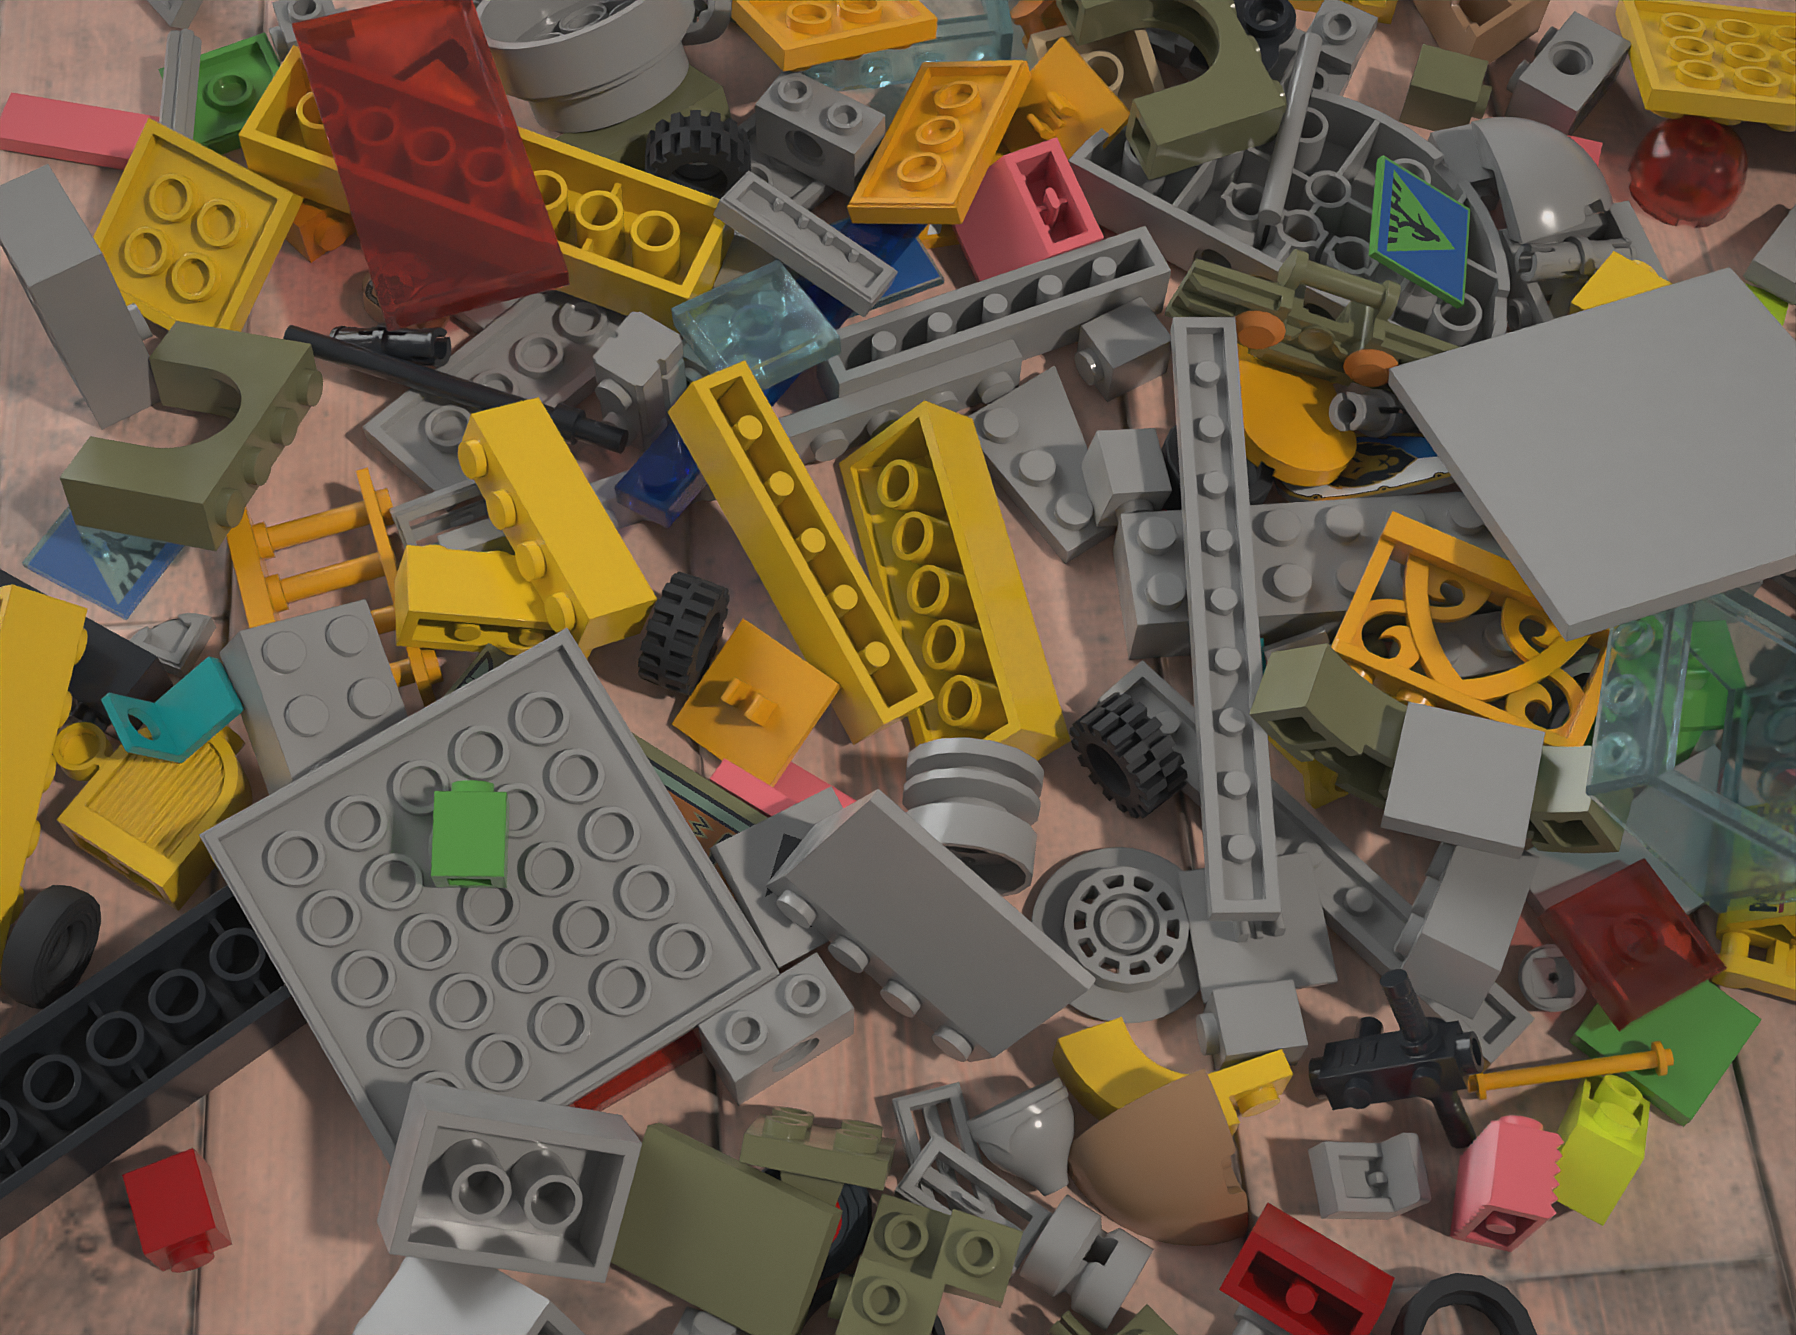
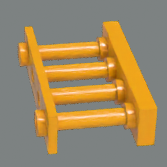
M368 467L356 470L364 499L360 502L267 527L265 521L254 524L247 507L244 508L240 523L236 527L231 528L226 537L249 628L280 621L279 612L289 610L288 603L386 576L393 605L370 612L379 635L396 630L394 581L398 572V565L387 531V526L395 524L389 511L390 508H393L388 488L375 490ZM371 524L379 552L283 579L280 578L279 573L270 576L268 574L265 560L275 558V551ZM406 647L409 658L390 663L391 671L398 688L416 683L424 707H427L436 702L432 685L444 681L435 649Z

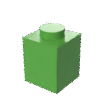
M478 780L456 781L452 783L451 791H434L431 877L436 887L507 888L510 810L507 792H494L493 783Z

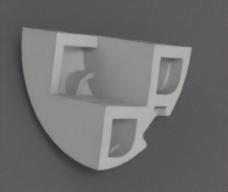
M1493 117L1471 122L1481 166L1494 170L1510 239L1522 244L1582 224L1585 222V216L1608 211L1614 203L1610 189L1595 161L1578 143L1561 131L1537 121L1518 117Z

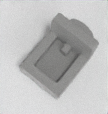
M1401 1133L1381 1143L1324 1141L1308 1149L1321 1219L1388 1220L1427 1204L1431 1200L1427 1169L1419 1137L1416 1133Z

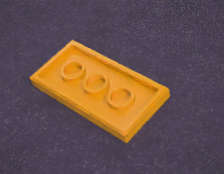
M1023 60L923 62L847 206L852 223L962 224L1031 79L1028 62Z

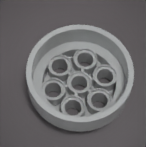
M482 0L472 14L469 31L491 82L498 91L528 101L535 119L543 128L554 132L577 133L608 127L637 116L664 100L682 83L689 69V61L681 40L694 18L695 4L693 0Z

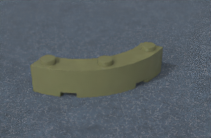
M1328 643L1272 652L1249 715L1272 739L1297 760L1307 762L1316 759L1324 766L1338 773L1336 786L1378 808L1385 809L1407 706L1382 692L1360 676L1341 659ZM1543 745L1526 838L1532 839V844L1538 851L1561 853L1619 852L1635 785L1606 745L1580 747Z

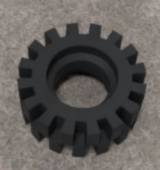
M1115 692L1072 724L1073 726L1069 732L1073 737L1071 744L1074 750L1081 753L1077 757L1081 766L1088 767L1091 772L1088 777L1093 784L1099 783L1103 788L1102 794L1109 801L1114 798L1117 808L1123 813L1128 811L1131 817L1136 819L1141 817L1143 819L1186 786L1187 783L1184 780L1188 778L1187 770L1181 767L1185 763L1181 753L1172 749L1176 745L1170 734L1165 736L1159 728L1163 724L1156 716L1152 719L1147 716V707L1140 702L1134 704L1132 696L1127 694L1121 696L1119 692Z

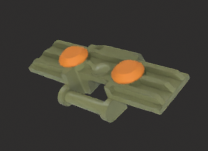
M1294 249L1279 268L1277 282H1269L1196 258L1167 305L1164 315L1170 318L1235 317L1237 344L1248 347V354L1254 355V358L1327 380L1330 383H1338L1349 387L1353 382L1371 389L1388 390L1393 394L1395 393L1388 385L1389 368L1459 348V346L1388 321L1400 297V284L1389 280L1379 284L1308 260L1309 254L1298 249ZM1306 286L1350 300L1336 321L1310 313L1308 309L1303 308Z

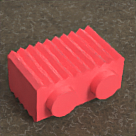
M1510 1115L1503 1116L1498 1121H1491V1124L1487 1125V1129H1484L1483 1133H1480V1136L1473 1140V1144H1470V1147L1463 1151V1155H1460L1450 1236L1456 1240L1512 1252L1557 1214L1551 1205L1558 1200L1553 1191L1560 1185L1555 1176L1561 1171L1556 1163L1563 1157L1558 1150L1564 1143L1562 1138L1557 1133L1544 1131L1543 1125L1539 1121L1528 1117Z

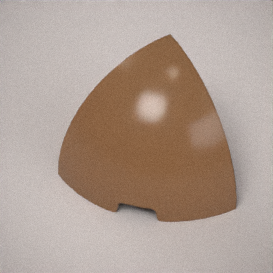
M1205 1068L1168 1083L1125 1105L1093 1125L1072 1142L1068 1156L1067 1173L1090 1203L1118 1225L1155 1241L1185 1246H1202L1229 1242L1244 1237L1247 1232V1196L1240 1187L1231 1168L1230 1156L1236 1151L1220 1102Z

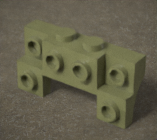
M882 1193L855 1275L852 1277L841 1273L833 1293L827 1317L839 1320L835 1335H931L943 1292L1001 1308L1023 1231L953 1209L952 1214L948 1215Z

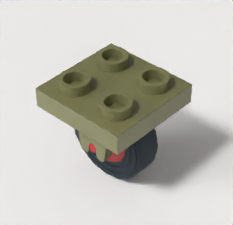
M774 1106L772 1115L760 1113L744 1133L739 1163L765 1167L762 1172L843 1210L819 1279L823 1280L844 1271L862 1252L872 1226V1200L867 1188L884 1190L892 1167L896 1140L882 1137L883 1127L877 1124L844 1119L841 1122L840 1129L813 1124L814 1114L809 1111L792 1107Z

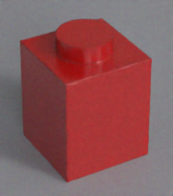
M194 1148L122 1174L144 1256L162 1271L171 1269L174 1273H181L197 1269L214 1259V1251L232 1245L211 1168Z

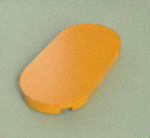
M1237 344L1246 458L1257 467H1259L1261 461L1264 462L1267 466L1275 469L1273 477L1292 485L1306 487L1324 486L1338 479L1341 472L1346 470L1356 452L1357 441L1354 431H1340L1330 421L1329 406L1337 395L1333 384L1327 380L1254 358V355L1248 354V347Z

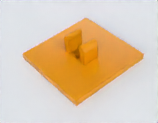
M1061 36L1030 71L1031 79L1001 141L1012 153L1057 137L1067 160H1069L1084 142L1101 128L1109 134V137L1103 144L1104 150L1127 125L1130 111L1072 45Z
M742 618L672 722V725L723 761L725 758L771 787H774L841 688V685Z

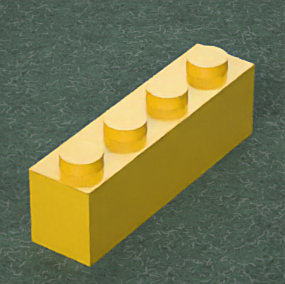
M536 397L472 413L462 442L458 446V459L461 469L467 478L474 479L486 501L487 512L492 524L498 530H503L515 552L516 563L521 575L525 580L532 581L545 604V613L551 628L556 633L568 628L582 652L640 634L657 597L540 398Z

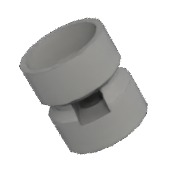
M1067 1194L1043 1229L1019 1275L1052 1297L1062 1292L1071 1295V1309L1106 1331L1154 1249L1121 1228L1107 1233L1102 1229L1101 1215Z

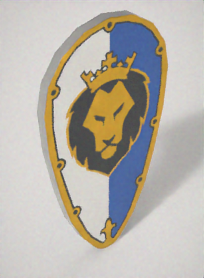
M1362 433L1355 434L1357 441L1356 452L1348 467L1341 472L1338 479L1324 486H1298L1285 483L1276 477L1274 478L1278 494L1290 503L1412 495L1455 483V480L1422 433H1392L1384 438L1368 437Z

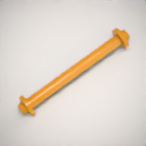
M1654 1041L1651 1043V1051L1469 1075L1467 1090L1468 1093L1476 1092V1096L1480 1101L1487 1099L1486 1091L1643 1069L1655 1068L1658 1076H1665L1668 1072V1066L1674 1065V1058L1670 1048L1664 1049L1661 1041Z

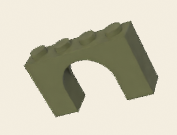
M1056 0V5L1078 46L1134 29L1159 28L1177 33L1188 39L1205 57L1209 70L1200 77L1184 84L1135 98L1132 101L1125 136L1148 180L1275 141L1282 116L1287 107L1286 96L1281 84L1277 80L1271 79L1262 63L1257 41L1253 36H1247L1238 20L1233 0Z
M176 321L149 357L162 405L224 416L233 421L222 431L206 440L174 448H155L90 436L62 473L60 480L75 525L217 551L231 528L236 527L240 523L244 508L258 487L267 482L271 467L285 446L293 442L297 428L311 406H316L320 401L323 391V377L316 368L312 346L309 343Z

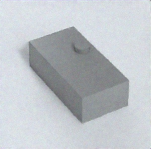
M49 164L0 185V245L54 349L101 429L103 430L160 402V395L149 361L150 356L143 343V340L152 337V333L137 305L132 303L126 306L103 253Z

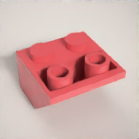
M1057 137L1003 155L989 166L962 224H951L976 282L1104 239Z

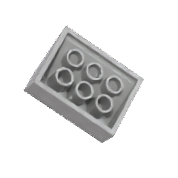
M879 789L816 823L766 885L768 889L779 897L776 905L786 917L801 927L809 928L813 926L831 942L828 949L837 961L854 972L861 973L864 970L883 987L880 994L893 1009L910 1018L916 1015L935 1032L932 1035L933 1042L944 1053L960 1062H965L966 1060L974 1062L995 1058L1087 992L1096 980L1094 976Z

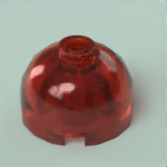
M1684 114L1681 118H1668L1654 125L1636 147L1629 162L1628 171L1630 170L1632 179L1629 184V190L1632 198L1645 213L1664 224L1677 226L1679 220H1684L1688 222L1698 221L1695 228L1708 227L1725 219L1742 194L1747 179L1749 161L1742 138L1730 125L1717 123L1706 116Z

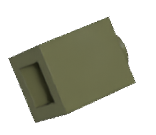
M1423 44L1399 122L1431 131H1439L1468 125L1472 117L1482 119L1492 90V86L1482 84L1488 61Z

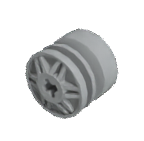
M967 737L936 739L919 744L908 753L906 767L907 782L904 783L902 804L908 810L906 813L1002 897L1018 894L1031 886L1037 834L1031 825L1038 821L1041 805L1039 797H1041L1044 770L1038 761L1018 748L991 740Z

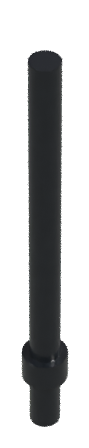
M289 325L284 333L283 339L311 344L313 355L316 358L483 411L528 400L295 325ZM559 403L556 407L543 404L567 444L575 445L578 441L619 454L624 451L629 436L628 430L587 418L584 410L563 403Z

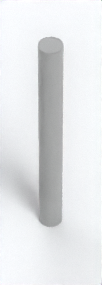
M1305 33L1299 40L1286 95L1287 107L1277 132L1258 212L1259 221L1265 225H1277L1282 218L1322 46V38L1315 33Z

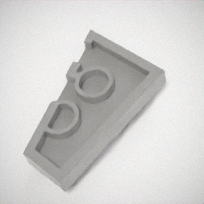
M1055 366L968 416L974 421L989 473L1065 564L1114 534L1115 526L1096 527L1093 506L1089 499L1081 467L1088 448Z

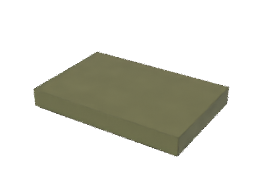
M659 1122L647 1126L611 1263L751 1335H800L843 1210L747 1164L739 1163V1160Z

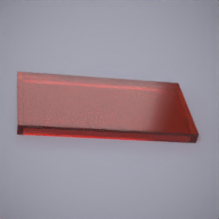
M393 0L291 24L387 331L570 285L569 272L473 0Z

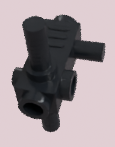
M1403 969L1388 971L1381 977L1380 984L1400 1030L1383 1033V1024L1374 1017L1359 1019L1356 1024L1354 1038L1326 1043L1323 1056L1310 1059L1309 1079L1312 1090L1318 1099L1327 1098L1332 1110L1345 1108L1364 1109L1370 1104L1414 1097L1430 1100L1434 1105L1450 1145L1456 1149L1469 1147L1470 1144H1473V1140H1476L1477 1136L1465 1111L1458 1090L1468 1089L1469 1075L1483 1072L1484 1060L1479 1039L1474 1031L1463 1032L1459 1020L1446 1022L1440 1018L1426 1017L1407 972Z

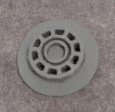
M1112 847L1082 854L1064 864L1050 877L1036 900L1031 922L1096 978L1090 989L1071 1002V1006L1089 1016L1105 1021L1122 1017L1124 1023H1140L1152 1021L1176 1011L1191 1000L1200 990L1189 934L1190 925L1178 878V872L1183 870L1177 865L1148 851L1135 848ZM1089 898L1094 900L1092 904H1087L1085 901ZM1085 920L1084 929H1074L1075 922ZM1167 928L1174 932L1175 939L1166 934ZM1085 944H1088L1094 953L1090 958L1081 949ZM1160 951L1163 952L1167 959L1163 964H1159L1155 958ZM1106 963L1116 967L1118 970L1117 974L1101 968V965ZM1141 966L1144 968V973L1131 975L1129 972L1132 968Z

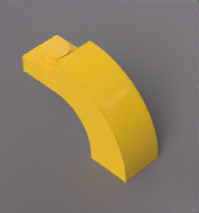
M1122 1017L1057 1038L1052 1056V1062L1067 1089L1099 1121L1136 1099L1189 1075L1171 1071L1149 1059L1132 1040ZM1282 1049L1216 1072L1208 1073L1232 1137L1240 1124L1235 1110L1239 1109L1242 1117H1250L1265 1112L1280 1103L1281 1100L1278 1095L1283 1093L1293 1076V1072Z

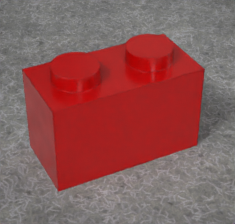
M1267 1202L1219 1290L1292 1335H1369L1384 1310L1395 1278Z

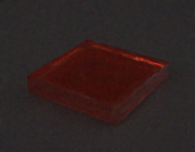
M1645 858L1547 908L1537 918L1619 1032L1713 980L1727 969Z

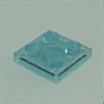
M778 259L671 308L674 326L710 374L745 360L762 390L841 353L839 334Z

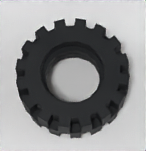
M690 110V116L684 117L681 112L671 114V122H667L664 119L657 122L655 131L650 130L647 136L645 150L646 173L721 199L748 170L751 172V152L748 134L744 128L738 130L737 122L731 118L724 122L721 121L720 113L711 111L707 117L701 116V110ZM702 162H703V163H707L706 165H692V164H688V163H702Z
M680 571L671 576L670 583L667 582L662 590L661 599H658L654 606L653 617L649 619L646 630H648L646 637L642 640L640 648L642 654L638 659V667H640L638 675L641 679L691 696L701 681L702 676L709 669L710 660L712 657L714 658L718 648L716 645L718 639L722 636L723 622L728 614V608H726L730 601L728 588Z

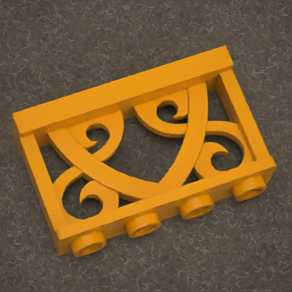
M1392 511L1331 647L1360 676L1376 688L1396 696L1395 699L1408 706V702H1414L1545 732L1544 746L1580 747L1584 746L1625 646L1631 639L1639 619L1566 642L1511 561ZM1388 559L1405 565L1403 600H1371ZM1444 583L1461 589L1463 593V601L1458 606H1429V599L1437 602H1444L1446 600L1440 593V587ZM1486 601L1502 607L1501 626L1505 640L1512 651L1525 663L1499 674L1462 680L1446 657L1432 622L1450 623L1463 620L1477 612ZM1384 614L1405 616L1407 626H1392L1386 629L1379 637V639H1393L1398 644L1399 653L1396 657L1385 659L1366 649L1361 634L1366 622ZM1528 618L1544 625V634L1531 638L1536 645L1545 648L1543 652H1537L1522 637L1519 631V625L1522 620ZM1584 643L1600 649V652L1582 690L1578 683L1560 667ZM1418 660L1427 677L1410 670ZM1546 678L1563 691L1570 711L1568 720L1563 726L1549 730L1531 723L1525 715V707L1531 702L1540 703L1545 707L1548 714L1551 712L1552 699L1550 694L1539 684V682ZM1506 697L1504 710L1486 703Z

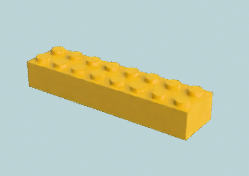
M295 45L290 49L238 134L248 169L299 196L626 316L631 312L640 311L684 337L689 335L691 329L696 324L713 289L734 237V229L713 215L720 200L718 198Z

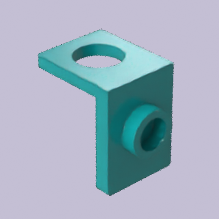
M210 656L204 659L155 703L114 693H108L101 699L126 752L183 763L244 710L220 659ZM128 714L137 717L147 726L153 740L145 738L135 730L129 721Z

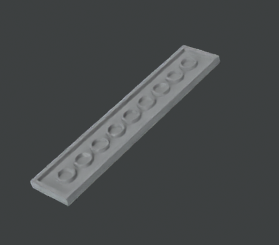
M755 113L738 126V130L744 128L748 134V141H750L751 172L808 211L814 210L836 191V189L758 151ZM702 162V163H692V165H706V164H707V163H703V162ZM540 284L451 355L445 366L436 367L434 370L526 399L539 397L543 404L556 407L559 403L576 407L592 394L597 387L593 355L609 337L616 338L615 330L627 316ZM715 288L712 289L710 295L716 291ZM410 388L363 426L366 439L427 494L469 479L461 469L458 459V446L462 442L470 415L483 410ZM457 503V504H455V505H452V506H449V507L444 508V509H445L447 512H449V511H451L455 506H457L459 503Z

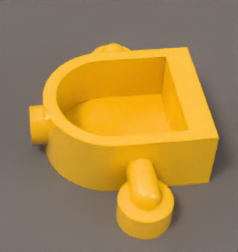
M88 722L71 724L56 736L53 755L58 765L68 777L77 781L89 782L56 820L76 846L179 911L214 867H217L199 834L246 809L253 803L249 779L236 757L245 745V742L235 731L226 725L183 763L128 753L122 744L114 752L104 732L95 724ZM147 726L137 731L145 738L153 740Z

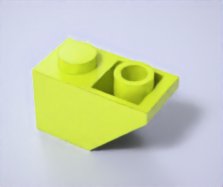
M1610 1074L1604 1077L1599 1075L1581 1078L1556 1132L1564 1141L1558 1148L1563 1157L1556 1163L1561 1169L1555 1176L1560 1185L1553 1191L1558 1198L1557 1202L1604 1226L1645 1156L1650 1101L1644 1099L1641 1092L1627 1080Z

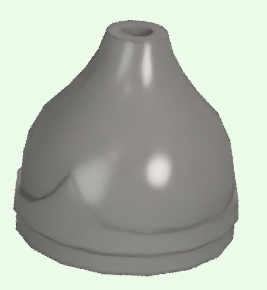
M1059 1077L1030 1088L966 1122L973 1140L978 1142L982 1152L993 1164L1001 1170L1029 1182L1043 1196L1054 1193L1069 1184L1067 1163L1075 1134V1121L1072 1106L1067 1098L1069 1096L1067 1089L1063 1086Z

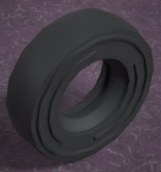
M51 885L40 892L24 909L6 945L0 972L2 990L10 998L31 1008L44 1009L76 986L91 960L101 926L100 904L92 895L72 886Z

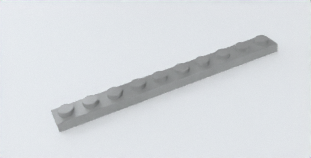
M1173 317L1170 332L1208 921H1277L1281 914L1268 735L1249 715L1263 677L1236 320L1235 317Z
M1012 338L784 416L778 420L804 465L816 460L822 462L830 461L839 457L848 449L867 443L924 400L954 412L983 402L987 404L994 402L1019 387L1022 355ZM689 450L590 483L617 530L644 520H661L671 515L676 509L701 500H716ZM490 518L437 536L439 545L448 549L476 552L504 551L515 555L503 530H498L492 524Z

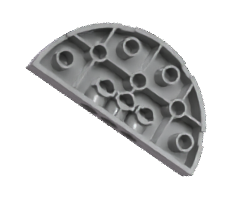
M1311 89L1280 223L1277 225H1265L1258 219L1259 207L1275 141L1148 180L1125 136L1126 125L1104 150L1103 144L1109 137V134L1101 128L1085 141L1068 160L1098 224L1117 234L1146 226L1164 259L1186 271H1189L1197 258L1269 282H1277L1279 268L1292 251L1298 249L1309 254L1308 260L1379 284H1383L1386 280L1400 284V297L1394 312L1388 319L1390 323L1459 347L1506 333L1508 322L1506 320L1507 297L1510 292L1508 266L1499 233L1486 206L1467 179L1459 182L1453 173L1441 163L1444 155L1436 147L1404 124L1358 101L1327 91ZM1381 156H1386L1470 209L1464 306L1458 309L1368 256L1377 159ZM1306 286L1303 308L1308 309L1310 313L1336 321L1350 300Z

